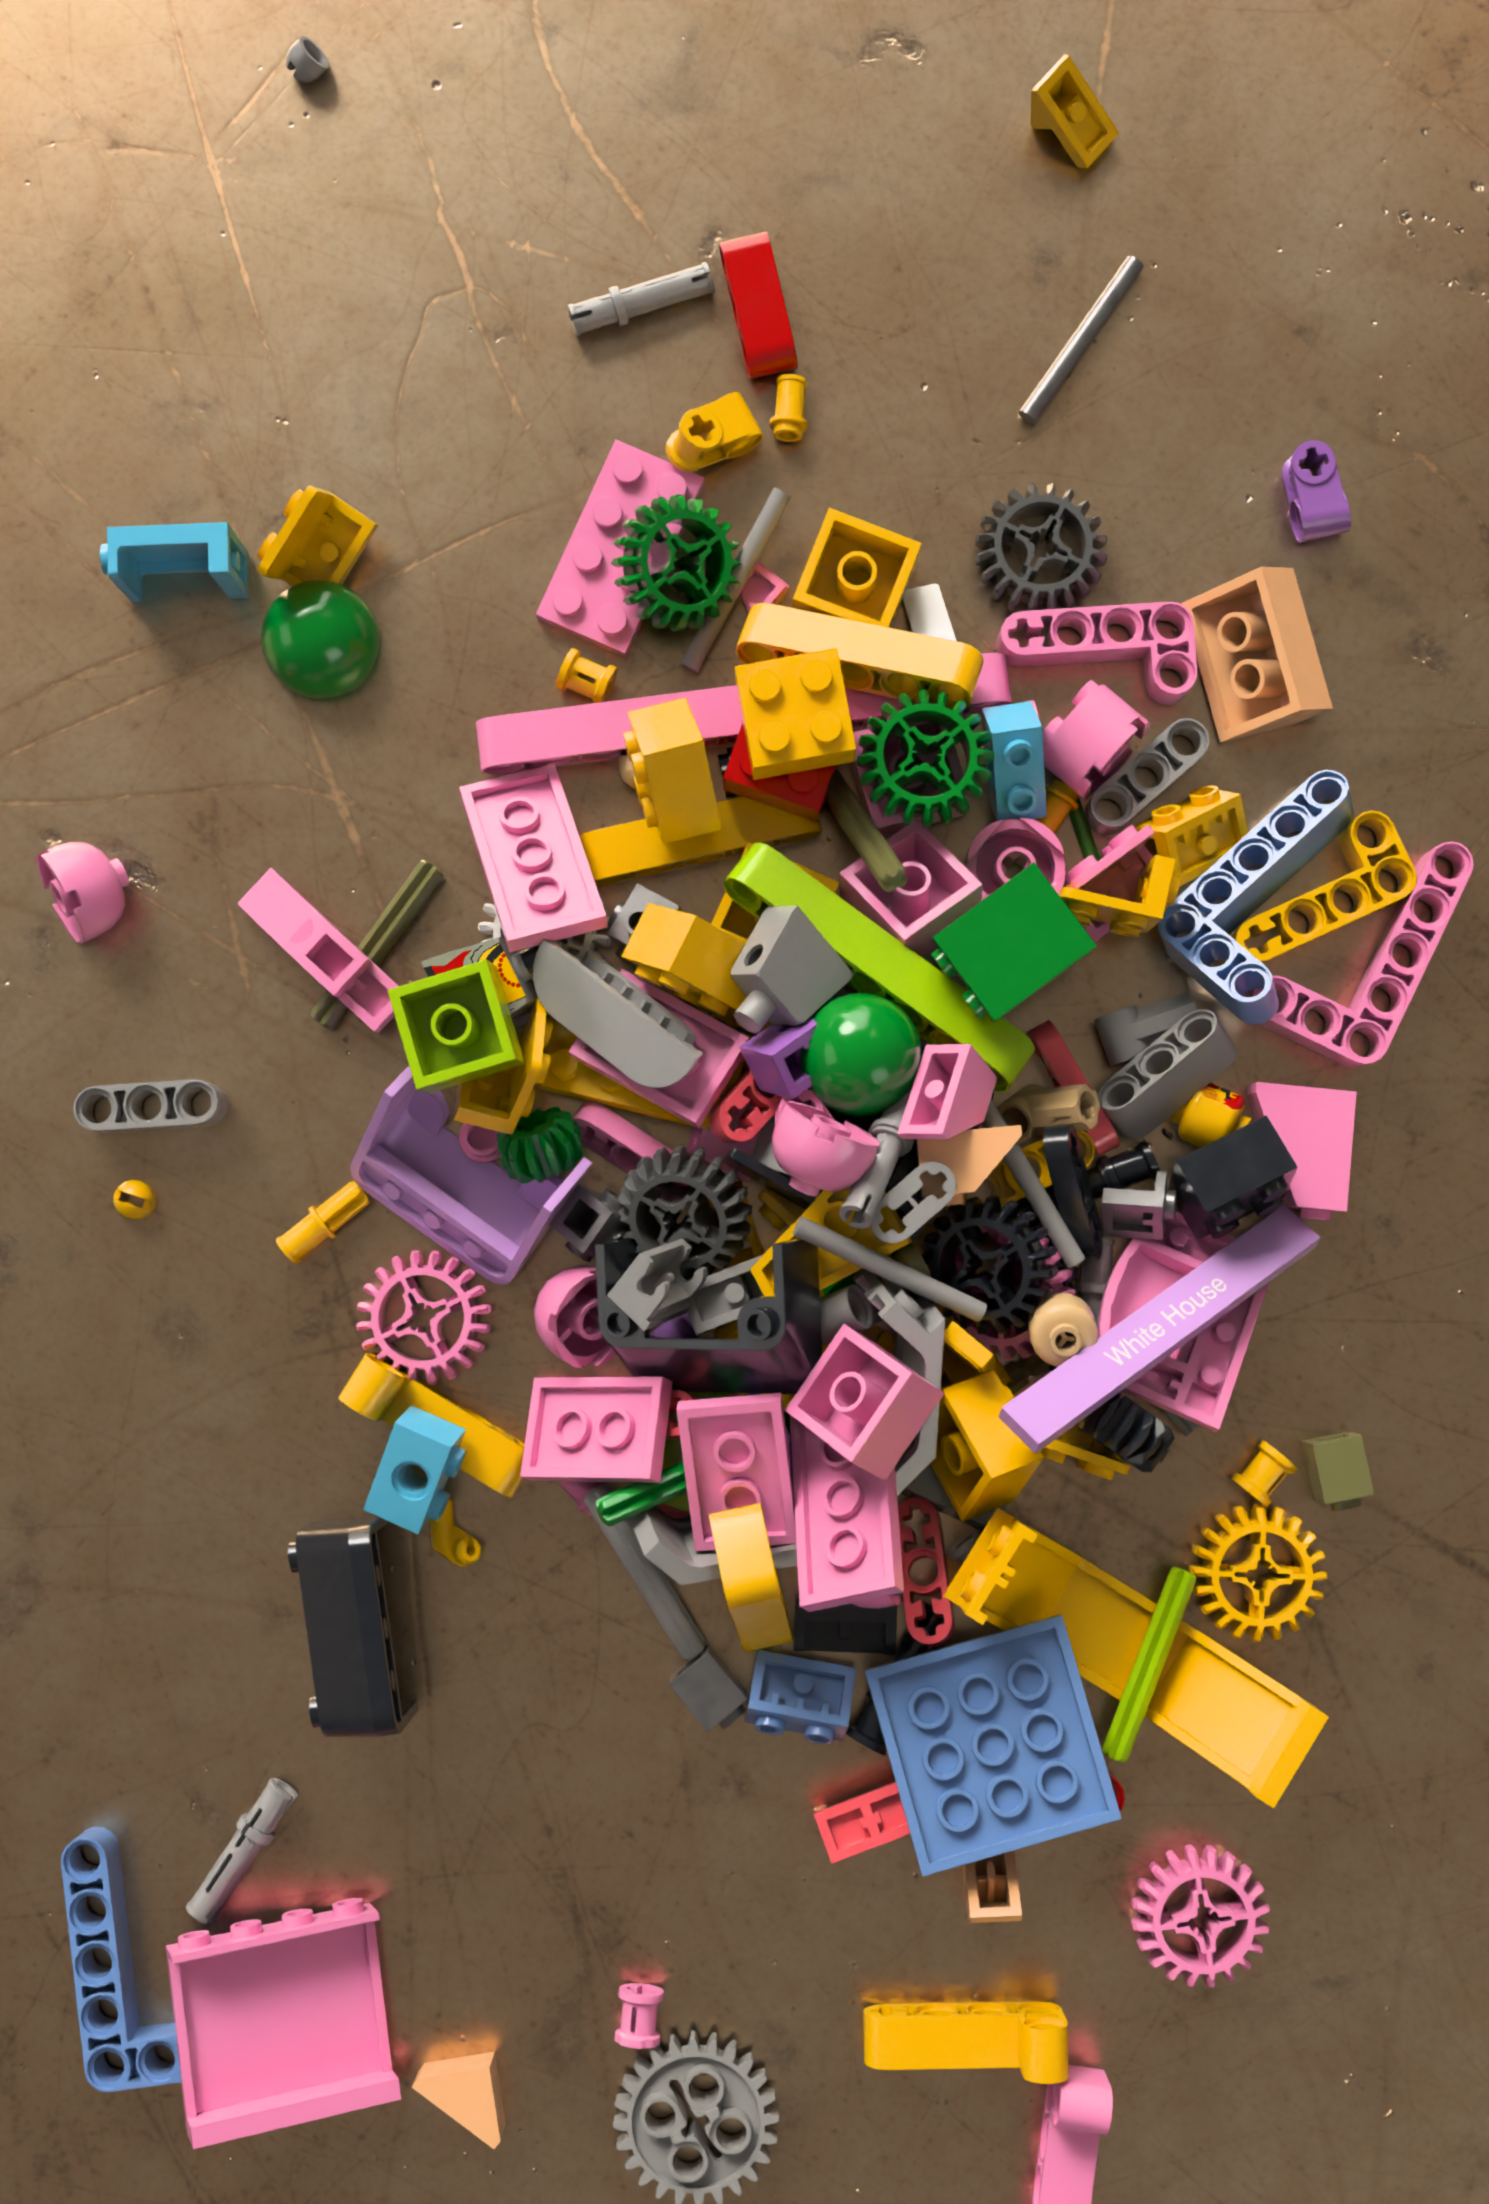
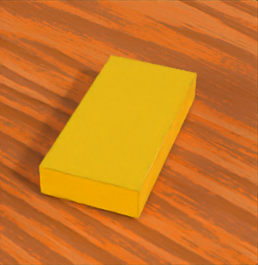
M954 1321L944 1331V1344L947 1349L978 1375L992 1371L997 1365L994 1354Z

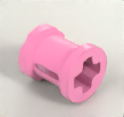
M643 1983L621 1985L618 1992V1997L623 2000L621 2027L615 2031L614 2041L621 2046L635 2049L659 2046L660 2034L656 2031L658 2003L664 1999V1990L658 1986Z

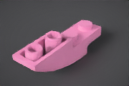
M270 868L237 903L333 996L345 1004L375 1033L378 1034L395 1016L387 990L399 985L273 868Z

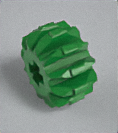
M551 1107L546 1111L537 1108L528 1117L521 1116L512 1135L502 1132L496 1135L500 1153L498 1156L503 1169L507 1170L510 1179H518L523 1184L533 1180L542 1183L546 1178L552 1176L558 1178L559 1173L563 1170L572 1169L575 1166V1161L584 1155L580 1137L581 1133L577 1122L573 1120L570 1112L561 1111L559 1107Z

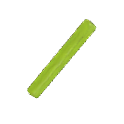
M1172 1567L1169 1571L1103 1744V1754L1115 1761L1125 1763L1129 1759L1196 1583V1576L1182 1568Z

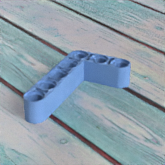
M1323 770L1310 776L1175 899L1173 905H1168L1163 919L1157 923L1162 942L1171 960L1235 1016L1247 1024L1257 1025L1273 1018L1278 1011L1279 999L1268 968L1229 936V934L1344 831L1353 820L1354 808L1348 781L1343 774L1335 770ZM1336 799L1331 804H1321L1326 800ZM1292 832H1301L1299 835L1295 837H1285L1286 835ZM1255 865H1265L1259 870L1248 871ZM1218 898H1228V900L1221 904H1212ZM1192 930L1186 937H1176L1182 931ZM1216 960H1227L1226 963L1219 967H1209ZM1249 990H1263L1255 997H1243Z
M104 1827L86 1829L65 1847L61 1855V1870L84 2072L87 2081L93 2088L101 2092H115L181 2083L174 2022L140 2027L120 1846L117 1837ZM83 1844L91 1845L99 1852L100 1864L98 1866L90 1865L82 1858L81 1846ZM87 1896H96L103 1901L106 1907V1916H96L88 1909ZM93 1948L106 1950L111 1956L112 1967H102L97 1964L93 1957ZM99 2000L112 2002L117 2008L118 2018L104 2016L99 2009ZM159 2044L169 2047L174 2053L175 2062L167 2063L160 2060L156 2056L155 2045ZM108 2051L118 2054L123 2060L124 2069L119 2070L110 2067L106 2063L104 2053Z

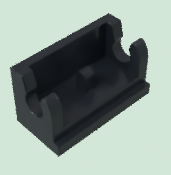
M795 1594L793 1651L894 1655L896 1652L898 1605L876 1609L846 1604L808 1612L800 1607L799 1594Z

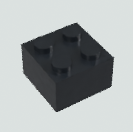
M1266 1115L1177 1159L1168 1190L1177 1191L1176 1205L1196 1240L1211 1234L1213 1239H1217L1235 1230L1240 1225L1239 1219L1253 1212L1256 1213L1257 1217H1261L1279 1208L1284 1203L1282 1198L1285 1197L1286 1192L1291 1188L1290 1183L1298 1167Z

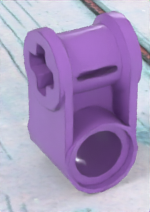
M1308 440L1297 447L1282 469V481L1289 505L1291 527L1298 543L1349 532L1351 527L1349 503L1342 488L1335 454L1326 443L1319 440ZM1303 461H1305L1307 468H1316L1317 472L1314 476H1312L1310 469H1301L1300 465Z

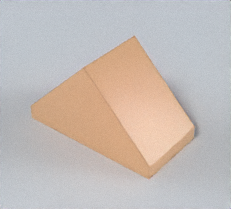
M1014 1850L962 1865L964 1906L970 1923L1022 1921Z
M495 2052L424 2063L418 2071L412 2088L495 2150L501 2141L506 2125Z

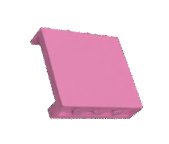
M362 1898L344 1899L333 1903V1910L313 1914L312 1909L292 1910L282 1914V1921L262 1925L261 1920L258 1919L240 1921L230 1926L231 1932L210 1936L207 1930L188 1932L178 1937V1943L166 1945L186 2129L193 2149L401 2100L399 2078L392 2070L375 1921L380 1920L379 1912L369 1902L363 1904Z

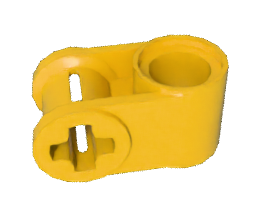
M733 392L722 396L714 402L687 411L679 422V430L672 433L669 437L665 452L673 466L681 471L694 472L719 461L733 459L749 452L763 440L764 434L740 392Z

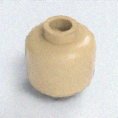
M1054 1293L1048 1298H1042L1038 1302V1307L1034 1314L1029 1316L1028 1332L1034 1351L1044 1362L1053 1366H1060L1086 1346H1092L1097 1342L1098 1328L1090 1307L1081 1298L1072 1294Z

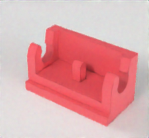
M896 1782L814 1813L831 1864L910 1834Z

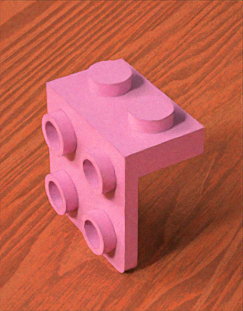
M1149 824L1139 832L1133 825L1129 826L1108 842L1109 845L1101 851L1104 857L1098 862L1093 855H1090L1072 868L1065 877V887L1133 902L1140 871L1153 858L1144 844L1155 831ZM1091 920L1090 926H1082L1094 943L1110 932V924Z

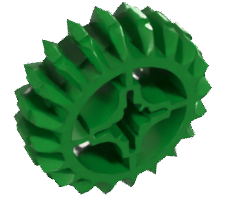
M681 494L670 496L668 501L664 497L652 499L651 508L647 505L636 508L634 512L637 520L628 519L622 524L624 531L629 537L616 538L613 543L624 552L623 557L614 558L611 562L616 568L623 567L624 576L618 577L614 584L617 587L628 586L630 590L625 595L623 602L626 605L639 603L636 617L648 619L652 616V626L655 628H665L669 624L672 631H683L687 625L691 629L700 628L704 625L706 615L712 618L720 616L717 600L721 599L728 603L733 602L726 591V587L728 584H741L731 575L732 568L742 564L737 559H732L731 550H736L741 543L737 540L727 541L725 536L732 524L728 522L716 524L719 513L718 509L711 507L703 511V500L693 498L686 502L685 496ZM674 523L683 526L696 539L683 542L677 533L671 534L666 524ZM649 550L652 555V564L650 569L648 568ZM686 553L680 558L681 566H676L681 569L680 572L669 573L675 568L673 561L678 560L674 558V555ZM704 559H705V561H706V573H705V575H704V572H703V562H704ZM671 584L678 593L683 592L688 602L679 604L671 601L658 588Z
M925 689L920 690L917 700L918 704L912 705L907 693L900 694L898 699L899 712L893 705L885 702L881 706V713L886 722L877 717H870L867 727L875 735H861L859 739V746L870 752L857 756V766L873 769L860 777V783L862 786L879 785L870 794L869 800L875 804L887 797L890 800L884 810V815L887 817L893 816L898 807L905 809L902 823L907 826L911 824L914 812L922 813V825L924 828L931 827L933 812H938L943 824H949L952 821L951 805L960 814L966 815L970 810V805L965 796L979 801L984 791L975 782L988 783L992 777V772L980 765L991 763L994 759V752L988 749H978L990 741L991 735L989 731L973 733V730L980 724V715L976 713L964 720L961 716L966 708V702L964 700L958 701L953 710L945 707L948 701V694L945 692H940L936 704L929 703L928 691ZM930 722L943 726L949 731L944 730L936 736H927L922 734L915 726L910 727L909 724ZM895 733L901 740L900 747L903 749L906 759L898 766L896 772L889 775L885 766L883 752L886 743ZM960 742L966 757V771L962 780L956 785L950 778L951 771L945 763V757ZM939 749L932 764L937 768H931L926 762L920 766L915 765L912 768V764L915 763L918 754L916 751L919 750L923 755H927ZM915 781H923L932 786L935 791L940 790L942 794L918 796L903 790L901 787H906Z

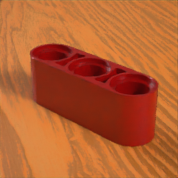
M767 231L719 242L723 271L749 378L753 379L797 369L798 363L794 340Z

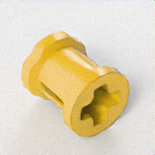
M571 648L560 668L555 687L562 692L568 688L593 699V703L606 702L614 686L618 667L614 665H609L607 668L581 657L580 650ZM582 673L589 677H592L596 680V682L591 683L587 680H584L580 678L578 674Z
M1262 1440L1258 1445L1260 1450L1258 1455L1242 1474L1235 1473L1231 1480L1267 1508L1271 1503L1269 1496L1287 1474L1294 1475L1298 1468L1274 1447Z

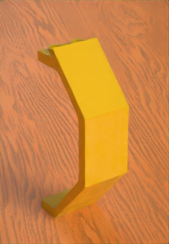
M998 1507L943 1595L960 1606L967 1616L981 1625H984L985 1621L1002 1630L1055 1615H1062L1080 1676L1118 1700H1121L1157 1605L1077 1553ZM1182 1619L1145 1714L1146 1718L1240 1782L1256 1798L1272 1808H1275L1329 1718L1320 1709Z

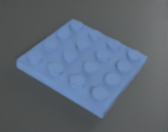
M1055 1615L864 1670L922 1877L1122 1819L1062 1615Z

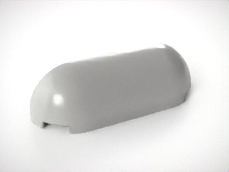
M543 939L534 959L533 982L541 1004L554 1019L627 1077L640 1085L651 1088L670 1086L682 1080L693 1070L703 1052L695 1049L692 1043L696 1038V1034L685 1023L592 952L587 950L584 957L581 958L562 949L560 940Z

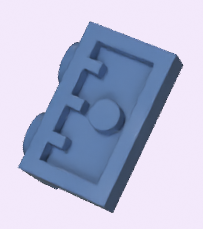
M758 1650L744 1722L755 1724L754 1728L757 1731L770 1735H781L784 1733V1730L802 1733L806 1740L818 1744H832L834 1740H843L849 1725L857 1668Z

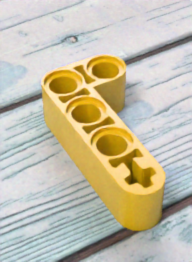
M1371 810L1357 816L1340 833L1339 838L1341 851L1351 873L1248 919L1237 927L1230 936L1261 963H1266L1391 906L1409 895L1416 885L1417 875L1393 822L1387 815L1379 811ZM1359 826H1366L1375 833L1377 839L1375 848H1368L1360 843L1357 837ZM1381 870L1389 871L1396 877L1398 887L1395 893L1387 892L1380 886L1378 876ZM1336 890L1344 891L1351 896L1353 910L1350 914L1339 911L1334 905L1333 897ZM1290 911H1300L1307 917L1309 929L1306 934H1299L1289 926L1288 916ZM1272 929L1275 938L1270 939L1258 949H1247L1244 943L1245 940L1250 936L1252 938L1258 937Z
M376 1352L364 1355L338 1397L341 1402L373 1421L383 1420L392 1427L410 1405H413L465 1428L466 1431L460 1447L466 1450V1455L460 1469L500 1494L509 1498L513 1497L524 1479L520 1477L525 1443L432 1385H429L424 1380L412 1379L410 1382L407 1376L408 1370H395L392 1368L393 1361L390 1359L387 1362L381 1361L376 1358L378 1355Z
M761 1503L709 1514L727 1605L744 1653L794 1642L784 1595L772 1556Z
M1039 2001L879 2004L869 2006L863 2010L864 2064L870 2068L878 2070L1020 2068L1022 2077L1033 2083L1055 2084L1069 2079L1068 2022L1062 2008L1057 2004Z

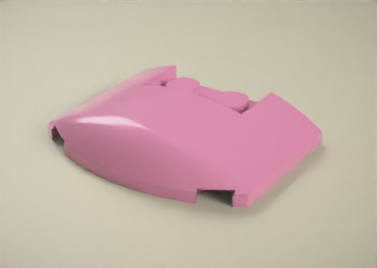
M1177 1211L1175 1220H1165L1163 1240L1133 1238L1118 1259L1107 1282L1098 1317V1338L1237 1238L1227 1234L1213 1239L1211 1234L1196 1240L1184 1217ZM1269 1283L1122 1391L1216 1433L1220 1429Z

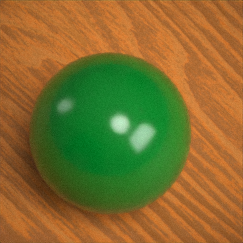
M309 580L286 589L270 605L262 624L261 645L263 655L270 670L287 688L310 698H333L352 691L370 674L378 656L379 631L371 609L353 590L332 581Z
M855 993L831 1000L816 1012L814 1021L818 1024L809 1041V1049L801 1048L799 1064L801 1071L810 1076L812 1086L809 1087V1090L826 1107L848 1116H873L886 1111V1109L903 1099L912 1089L922 1059V1046L914 1023L899 1006L877 995Z

